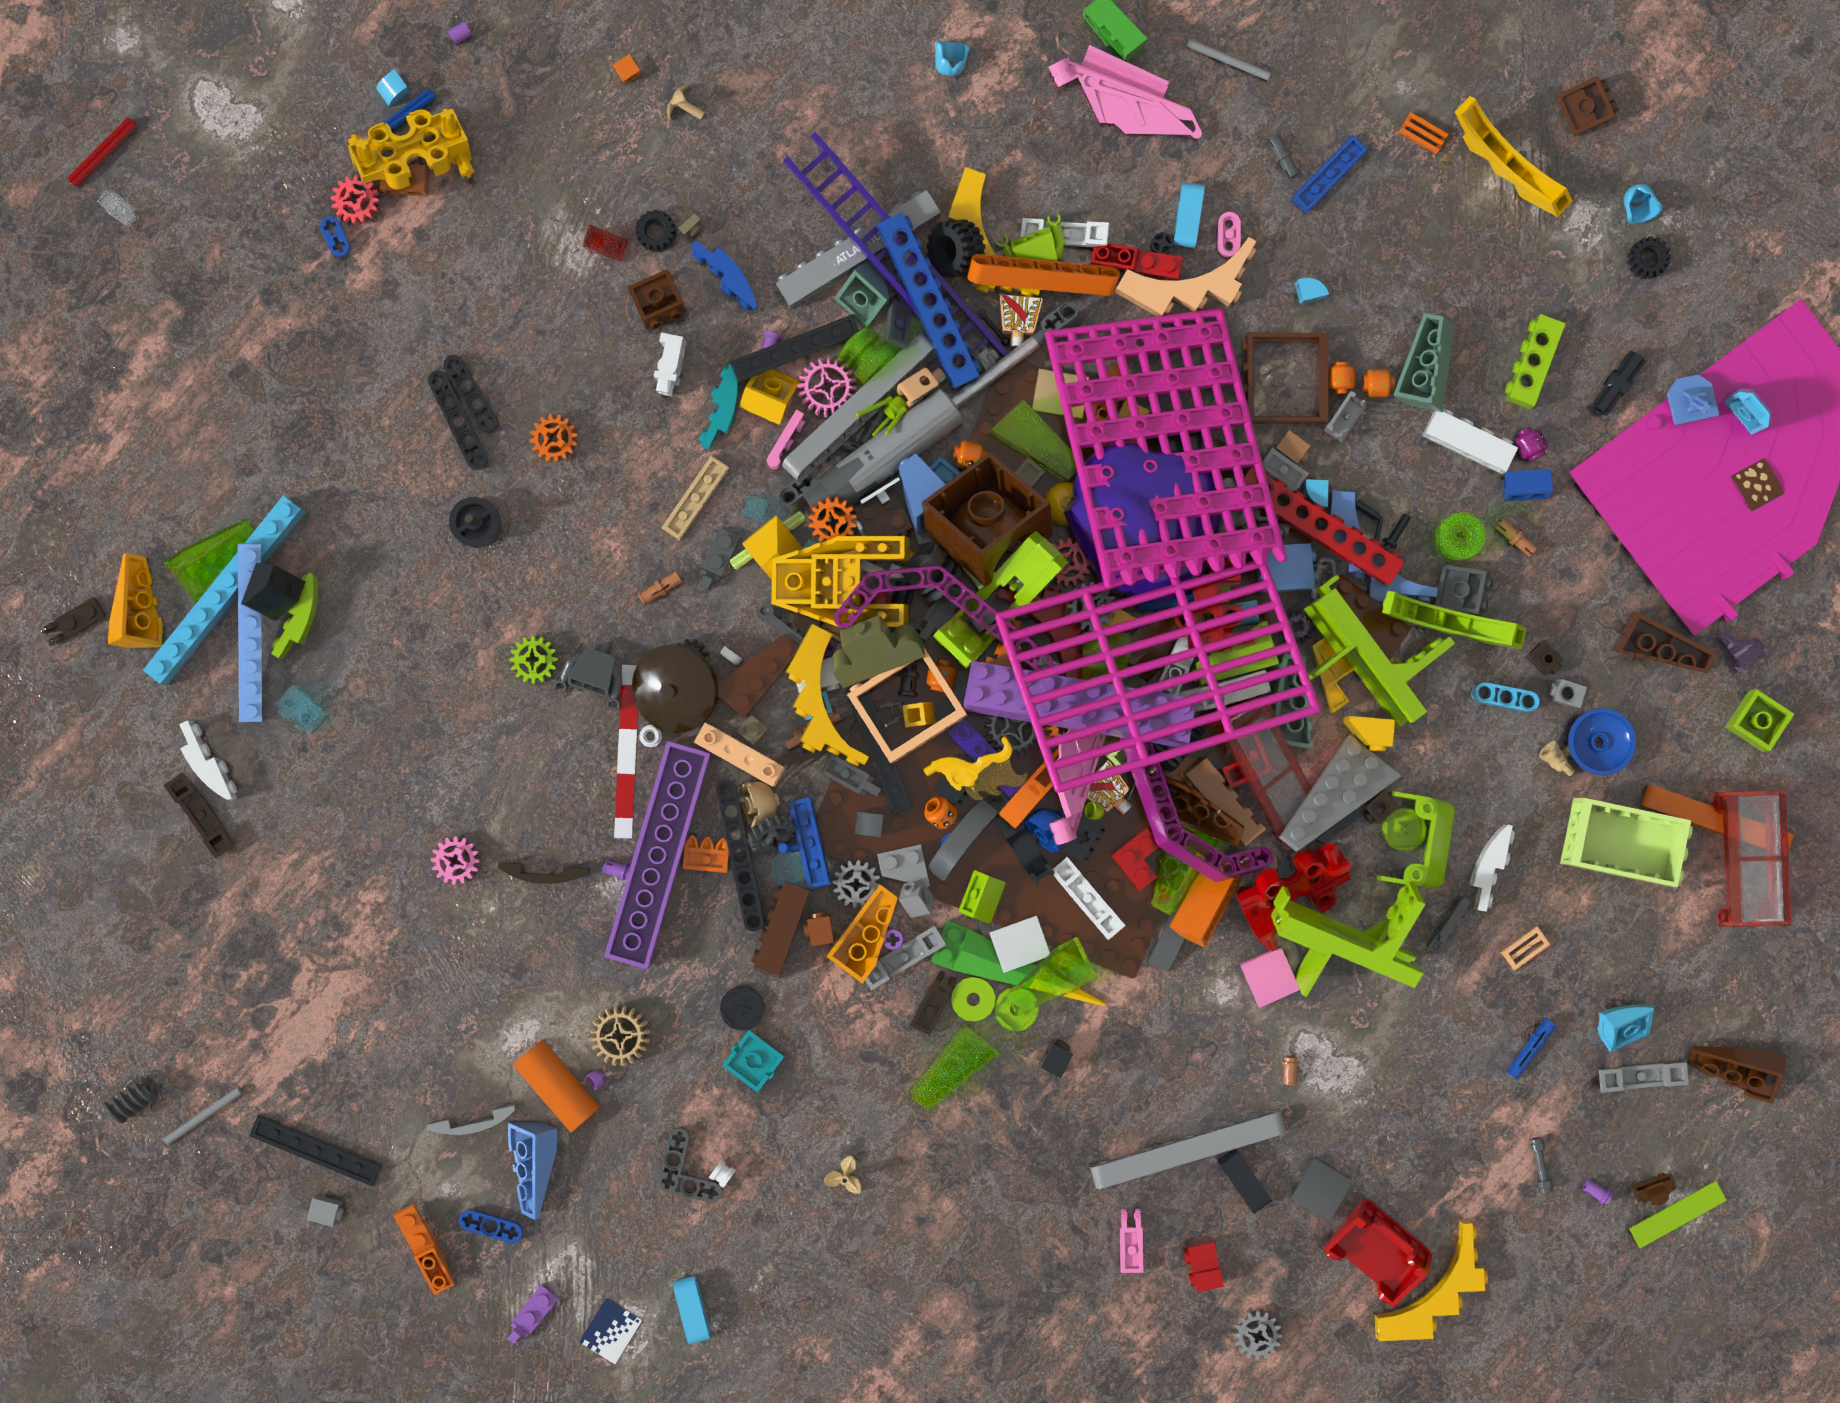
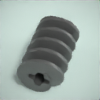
M141 1076L142 1084L134 1081L133 1086L135 1089L129 1086L125 1087L126 1095L119 1091L118 1096L120 1099L118 1100L114 1096L111 1097L112 1105L108 1102L103 1103L105 1110L115 1121L123 1124L127 1121V1118L134 1116V1112L139 1113L142 1107L145 1108L149 1105V1102L156 1101L155 1091L147 1079Z

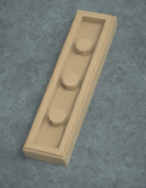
M711 455L661 528L681 541L730 467Z

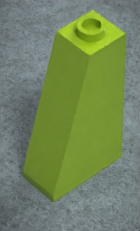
M1261 622L1248 631L1268 626V622ZM1270 634L1256 638L1253 645H1234L1231 652L1211 653L1208 655L1210 664L1213 666L1274 647L1272 636ZM1277 656L1215 674L1216 681L1277 665L1279 661ZM1200 661L1193 664L1194 669H1191V672L1202 669ZM1206 677L1194 681L1198 682L1199 686L1208 684Z

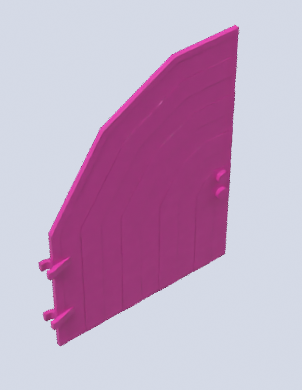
M1802 299L1798 300L1699 374L1712 383L1719 416L1674 426L1667 398L1569 472L1692 636L1697 635L1721 616L1726 622L1733 620L1738 616L1733 607L1776 574L1783 580L1795 573L1789 565L1818 543L1840 483V349ZM1739 388L1755 389L1754 391L1772 410L1770 425L1753 435L1750 434L1737 416L1723 402ZM1764 458L1779 481L1784 494L1750 511L1731 476Z

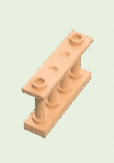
M704 723L694 741L699 746L772 787H776L786 769L783 765L778 764L707 723Z

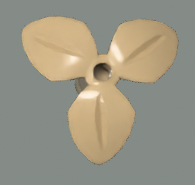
M683 85L679 87L673 94L667 107L668 120H671L673 108L677 106L700 120L705 112L685 99L683 92L688 89V86Z
M853 1156L845 1157L841 1162L843 1172L840 1173L833 1170L826 1175L823 1182L832 1187L842 1184L846 1186L849 1192L860 1194L862 1185L859 1178L850 1176V1173L855 1171L857 1167L855 1158Z

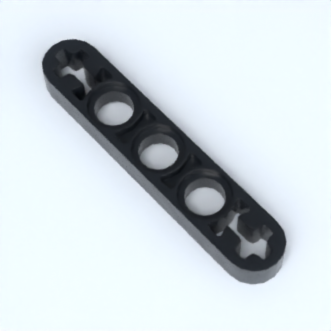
M440 370L433 371L428 376V384L468 466L473 470H483L488 463L487 456L449 377ZM435 377H444V380L441 381L445 389L448 387L450 389L441 392L440 387L437 384H433L436 381ZM446 395L454 397V403L449 407L444 406L442 403V399ZM459 414L463 416L464 422L461 426L457 427L452 424V418ZM466 434L473 436L474 440L470 446H464L461 442L462 437ZM477 446L479 449L474 451L478 457L483 458L480 460L481 464L479 466L475 463L472 464L474 460L472 453H466V451H471Z

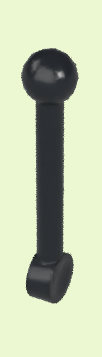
M979 309L977 316L986 321L1002 340L1004 346H1008L1010 339L1004 337L986 316L984 309Z

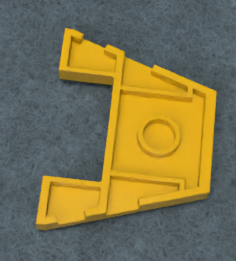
M1325 637L1311 646L1316 667L1335 653ZM1344 656L1319 675L1331 714L1350 702L1337 684L1340 679L1354 670ZM1394 657L1390 659L1391 664H1402L1400 660Z

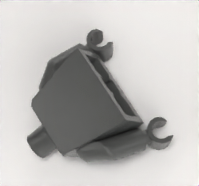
M600 641L596 650L587 647L582 652H578L566 660L560 674L561 680L554 683V689L556 690L559 684L562 683L564 685L562 693L567 692L569 685L606 698L611 695L606 706L609 709L610 701L617 702L616 710H618L620 707L618 697L621 694L623 680L620 667L615 664V657L608 654L611 646L606 642Z

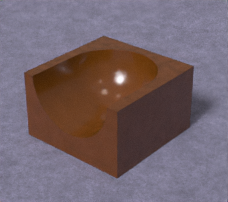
M991 452L987 453L922 502L926 535L985 587L992 583L993 572L999 559L1016 540L1035 531L1047 540L1053 536L1050 503Z

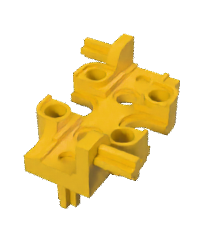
M453 108L449 110L444 109L443 112L431 115L426 110H416L409 113L406 119L410 126V131L402 136L393 134L388 123L384 124L382 122L369 129V138L362 140L360 135L356 136L353 134L351 135L352 138L348 139L350 144L348 148L355 171L359 172L364 184L380 179L385 180L389 187L397 190L410 186L408 177H411V172L407 163L412 157L416 156L423 157L427 161V165L430 170H433L435 177L448 172L451 163L458 166L462 177L470 178L471 174L475 173L470 163L472 157L468 139ZM433 135L436 137L432 142L424 141V138ZM390 150L394 152L390 157L382 156L384 152Z

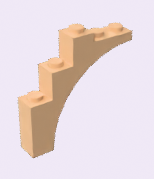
M1248 237L1240 250L1225 264L1210 273L1192 279L1180 281L1157 280L1141 276L1127 269L1115 293L1155 316L1168 315L1174 305L1171 300L1190 311H1196L1197 308L1202 309L1208 299L1205 294L1229 307L1231 302L1236 304L1242 294V291L1239 290L1242 284L1234 279L1239 280L1246 269L1242 265L1246 259L1250 261L1257 250L1253 248L1256 241Z

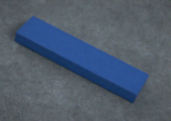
M1352 135L1295 193L1291 200L1307 214L1369 149Z

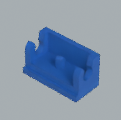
M1538 469L1505 472V479H1503L1504 502L1549 499L1553 493L1551 470Z

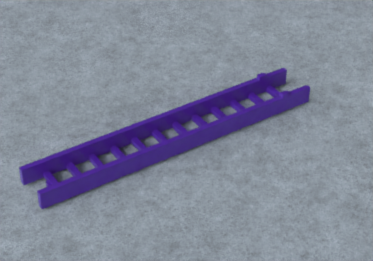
M814 132L810 138L822 150V153L802 171L798 169L788 156L783 160V163L918 316L907 290H904L894 278L899 274L897 269L889 273L880 262L888 253L887 248H884L875 257L865 245L878 232L877 227L875 226L862 239L850 228L870 208L882 219L881 222L889 219V215L821 137ZM828 157L837 170L820 186L815 188L806 175ZM843 174L852 187L830 205L820 193L838 176ZM857 191L867 204L845 222L835 209ZM901 232L896 233V242L898 244L900 242L905 244L907 241L906 235ZM911 253L905 262L910 264L916 258L915 255ZM932 266L930 272L933 278L937 277L942 289L939 290L941 295L945 292L956 304L949 311L950 315L952 316L960 309L970 320L959 331L960 336L962 337L975 326L985 337L969 352L970 357L973 358L972 353L975 349L988 343L993 346L1001 357L1007 353L1004 347ZM921 275L915 283L920 285L926 279L925 276ZM931 296L925 304L930 306L935 301V297ZM941 317L935 325L940 327L945 322V318ZM944 337L943 342L947 347H952L955 340L953 337L950 340ZM955 355L954 358L956 359V361L961 366H963V357L960 355Z

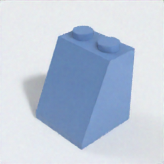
M915 453L911 457H906L900 463L899 475L915 533L919 535L926 530L922 502L945 484Z
M1311 543L1284 545L1287 555L1285 562H1279L1273 552L1268 550L1267 564L1278 593L1312 590L1315 588V584H1318V573L1313 569V562H1316L1315 549H1311ZM1259 568L1257 569L1258 582L1264 581ZM1267 589L1259 591V594H1269Z

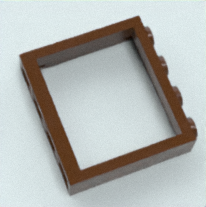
M1248 332L1246 339H1242V352H1246V361H1242V374H1246V383H1242L1252 423L1326 424L1328 422V333ZM1254 343H1316V416H1254Z

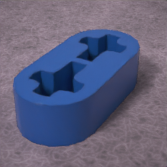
M325 217L320 223V229L329 250L338 258L348 256L351 252V245L341 223L335 217ZM329 222L336 225L334 227L335 235L326 230L329 227ZM337 239L342 245L345 244L342 252L335 250L338 247L335 241Z

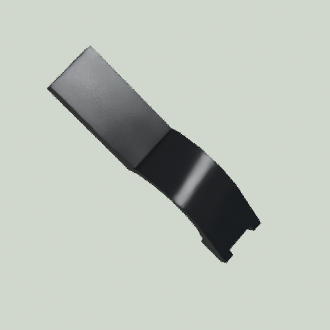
M1001 789L984 799L999 812L1009 802ZM998 814L994 819L995 823L1036 886L1040 884L1039 880L1048 874L1054 875L1055 872L1033 841L1024 824L1021 822L1015 829Z
M1354 810L1314 840L1321 844H1326L1360 818L1361 815L1357 810ZM1289 845L1285 847L1276 869L1280 877H1283L1291 870L1289 860L1293 848Z

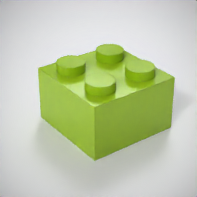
M1749 690L1725 728L1761 752L1771 751L1794 716V713L1759 690Z

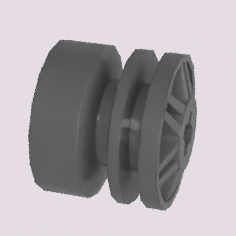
M935 542L921 548L903 567L941 565L959 579L961 576L960 568L955 566L951 559L945 560L946 553ZM936 569L931 572V579L933 581L940 582L943 580L944 574L941 570ZM918 572L901 573L911 585L918 584L921 581V575ZM955 584L950 585L949 588H948V591H949ZM935 587L917 589V592L922 595L926 602H933L943 596Z

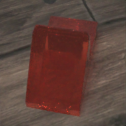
M589 225L583 247L591 254H601L613 260L622 261L628 240Z

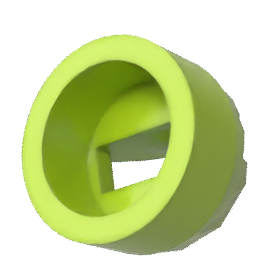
M1089 802L1086 805L1085 816L1087 819L1099 820L1105 813L1104 807L1098 802Z

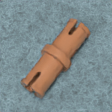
M1505 517L1496 524L1495 529L1509 539L1511 545H1516L1523 551L1526 556H1531V552L1534 553L1538 546L1523 534L1524 531L1515 528Z
M673 571V573L659 581L657 579L654 581V585L638 593V596L646 606L661 595L663 597L667 595L666 592L680 583L682 584L683 581L679 574Z

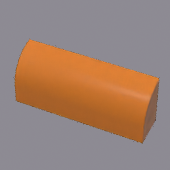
M1198 872L1170 927L1183 938L1206 947L1243 876L1215 882Z
M543 1039L513 1064L570 1133L601 1107Z

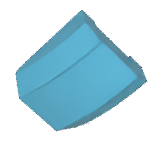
M1739 388L1723 402L1737 416L1750 434L1753 435L1770 425L1772 410L1754 391L1755 389Z
M1625 1005L1600 1012L1597 1030L1610 1052L1648 1036L1651 1030L1655 1005Z

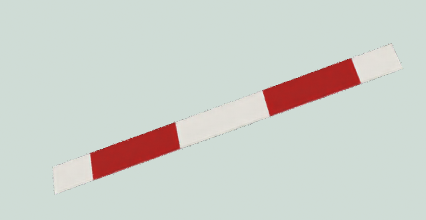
M622 665L623 681L620 699L614 838H632L638 708L632 693V678L637 665Z

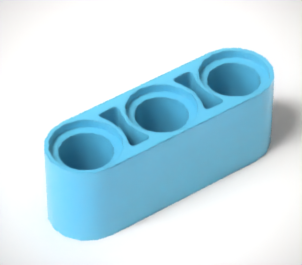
M1182 182L1173 245L1195 248L1205 185Z
M1479 683L1471 691L1473 700L1481 704L1521 712L1533 711L1539 705V697L1532 691L1492 683ZM1481 687L1486 688L1488 691V696L1485 699L1479 696V689ZM1503 691L1507 692L1510 696L1508 703L1501 701L1500 696ZM1524 696L1531 698L1532 703L1529 708L1525 707L1522 703Z
M696 1276L673 1281L674 1293L688 1344L711 1339V1332Z

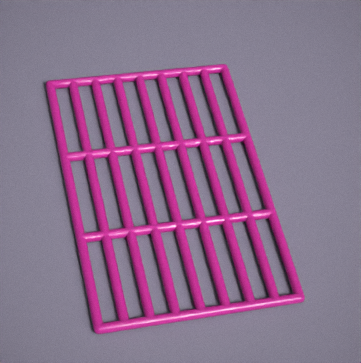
M1255 561L1245 563V566L1240 570L1233 566L1223 569L1219 573L1213 572L1182 582L1179 577L1175 580L1170 578L1172 585L1096 607L1092 594L1109 590L1104 586V582L1005 610L995 615L1054 790L1057 793L1320 713L1321 707L1267 562L1263 566H1258ZM1185 563L1181 564V568L1187 567ZM1163 566L1159 567V575L1167 573ZM1258 568L1261 571L1264 581L1188 603L1184 592L1187 589ZM1137 572V581L1146 579L1143 572ZM1122 577L1115 578V585L1110 589L1126 585ZM1265 589L1268 590L1271 602L1195 623L1192 611ZM1174 593L1179 602V606L1103 628L1099 618L1100 615ZM1082 597L1087 610L1013 632L1009 631L1006 623L1007 619ZM1272 610L1276 612L1279 620L1278 623L1203 645L1199 632ZM1181 614L1184 616L1187 627L1110 649L1107 636ZM1089 618L1094 628L1092 632L1018 654L1013 641ZM1283 631L1286 644L1213 666L1210 664L1207 653ZM1189 635L1195 647L1118 670L1114 660L1115 657ZM1098 639L1102 651L1100 653L1024 675L1020 662ZM1287 652L1291 653L1294 665L1221 687L1218 686L1215 674ZM1196 656L1199 658L1202 669L1130 691H1125L1121 680ZM1098 662H1106L1108 674L1035 696L1031 695L1028 683ZM1295 673L1299 674L1302 686L1226 708L1223 695ZM1206 677L1210 688L1208 691L1135 713L1132 711L1129 700ZM1113 682L1116 695L1039 718L1035 707L1037 704ZM1306 694L1310 707L1235 730L1230 719L1231 716ZM1214 699L1218 710L1216 712L1144 734L1140 733L1137 721ZM1118 703L1121 704L1124 713L1122 717L1049 739L1046 738L1042 726ZM1221 720L1225 733L1148 756L1144 745L1146 742ZM1128 724L1131 738L1055 761L1053 759L1051 747ZM1133 746L1136 747L1140 759L1061 782L1058 769Z

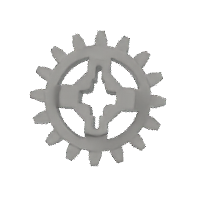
M860 859L857 860L856 864L848 860L847 867L844 864L840 865L842 872H835V875L839 878L832 881L833 884L838 885L833 891L840 892L837 899H846V906L849 902H852L853 908H856L857 903H861L863 907L866 903L865 901L875 891V888L881 885V883L876 882L880 878V874L874 875L876 867L868 868V861L862 865ZM854 869L850 877L843 878L848 871ZM862 870L870 876L871 880L864 877ZM855 878L859 879V883H863L859 888H855V885L851 884ZM843 888H848L852 895L849 896ZM871 889L868 894L860 897V893L863 890Z
M1258 1309L1255 1310V1315H1252L1249 1311H1247L1246 1318L1240 1315L1241 1323L1234 1324L1238 1331L1232 1332V1335L1238 1338L1234 1341L1235 1346H1240L1239 1352L1242 1354L1247 1351L1246 1357L1250 1359L1253 1354L1256 1360H1259L1260 1355L1267 1359L1269 1351L1275 1354L1276 1352L1273 1347L1274 1345L1280 1347L1281 1344L1277 1341V1338H1282V1334L1277 1332L1281 1328L1280 1325L1274 1324L1276 1321L1275 1317L1272 1316L1268 1319V1312L1265 1311L1260 1315ZM1252 1321H1256V1323L1252 1325H1247ZM1267 1324L1271 1328L1272 1336L1266 1332ZM1260 1330L1262 1336H1257L1255 1339L1252 1333H1258ZM1243 1334L1249 1338L1248 1345L1243 1341ZM1266 1344L1265 1347L1258 1349L1259 1346Z

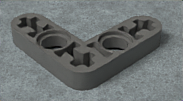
M683 1127L674 1128L668 1138L658 1180L659 1187L668 1193L714 1203L718 1201L723 1193V1189L718 1182L682 1173L690 1135ZM678 1132H682V1136L685 1137V1140H682L679 1148H683V1152L678 1149H670V1145L673 1147L676 1145L677 1140L673 1138V1135H677ZM672 1153L680 1156V1163L676 1166H672L668 1162V1156ZM665 1167L670 1170H678V1174L675 1172L672 1174V1181H675V1184H671L670 1187H666V1182H663V1179H666L669 1175V1171H665ZM689 1180L694 1181L697 1185V1189L693 1193L687 1192L684 1188V1184ZM701 1183L705 1184L704 1189H710L711 1186H715V1191L719 1192L713 1198L709 1197L710 1194L705 1191L702 1192V1196L698 1195Z

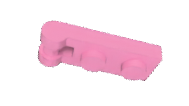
M797 409L767 458V463L773 470L781 466L780 458L784 451L788 452L795 441L792 439L796 431L800 433L806 423L804 421L805 415Z

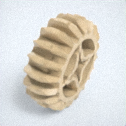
M618 1005L614 1006V1013H612L609 1007L606 1008L607 1016L600 1012L598 1017L602 1021L593 1020L592 1022L598 1028L590 1029L591 1033L596 1034V1036L590 1037V1041H597L598 1043L592 1049H601L597 1054L598 1057H601L603 1054L607 1055L604 1059L605 1063L610 1058H613L612 1065L614 1066L617 1065L618 1059H620L622 1066L626 1065V1058H628L630 1063H633L635 1061L633 1054L640 1058L642 1054L639 1052V1049L642 1051L647 1050V1047L642 1042H650V1038L644 1037V1034L650 1033V1029L643 1030L642 1028L648 1022H639V1019L643 1016L642 1013L638 1014L637 1017L633 1016L636 1012L635 1008H632L630 1013H627V1005L623 1006L622 1012L619 1011ZM621 1017L630 1020L637 1030L625 1028ZM614 1018L613 1032L602 1034L606 1022ZM617 1029H619L621 1033L628 1034L627 1036L622 1038V1042L620 1041L619 1037L609 1036H613L614 1034H616L618 1032ZM638 1036L635 1047L626 1053L627 1039ZM604 1041L614 1042L619 1053L608 1049Z

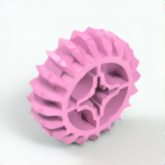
M827 357V364H823L822 358L818 359L819 366H816L813 361L810 362L812 370L805 367L803 370L807 376H799V379L805 383L797 385L799 389H804V391L798 393L799 397H806L803 399L802 404L807 405L810 403L807 408L809 412L817 408L815 411L816 416H819L821 410H823L825 418H828V411H832L833 414L836 409L840 408L854 395L850 392L857 391L856 386H851V384L857 382L856 378H849L852 376L853 371L848 370L845 372L847 369L846 363L838 367L840 364L839 359L835 360L834 365L831 364L830 357ZM827 371L838 373L844 380L830 379ZM820 372L821 382L815 385L814 388L809 389L811 380ZM824 378H826L827 383L833 385V387L830 388V398L828 392L822 390V388L825 387ZM846 386L843 397L835 403L834 393L840 390L841 387ZM811 395L825 396L829 405L818 403Z

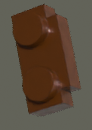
M1671 1173L1659 1174L1653 1180L1647 1182L1639 1181L1633 1186L1634 1197L1637 1202L1642 1201L1645 1203L1650 1201L1652 1205L1657 1206L1666 1203L1669 1200L1668 1194H1670V1191L1676 1189L1675 1180Z

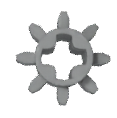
M985 345L980 346L972 353V357L976 359L980 371L983 372L997 363L996 359L999 358L991 346L988 348Z

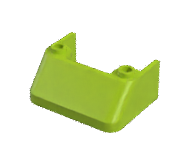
M1395 791L1389 792L1391 797L1415 800L1417 816L1429 820L1422 864L1414 863L1406 867L1403 879L1375 875V879L1400 884H1407L1409 881L1416 884L1417 887L1439 888L1443 884L1455 815L1453 805L1448 801Z

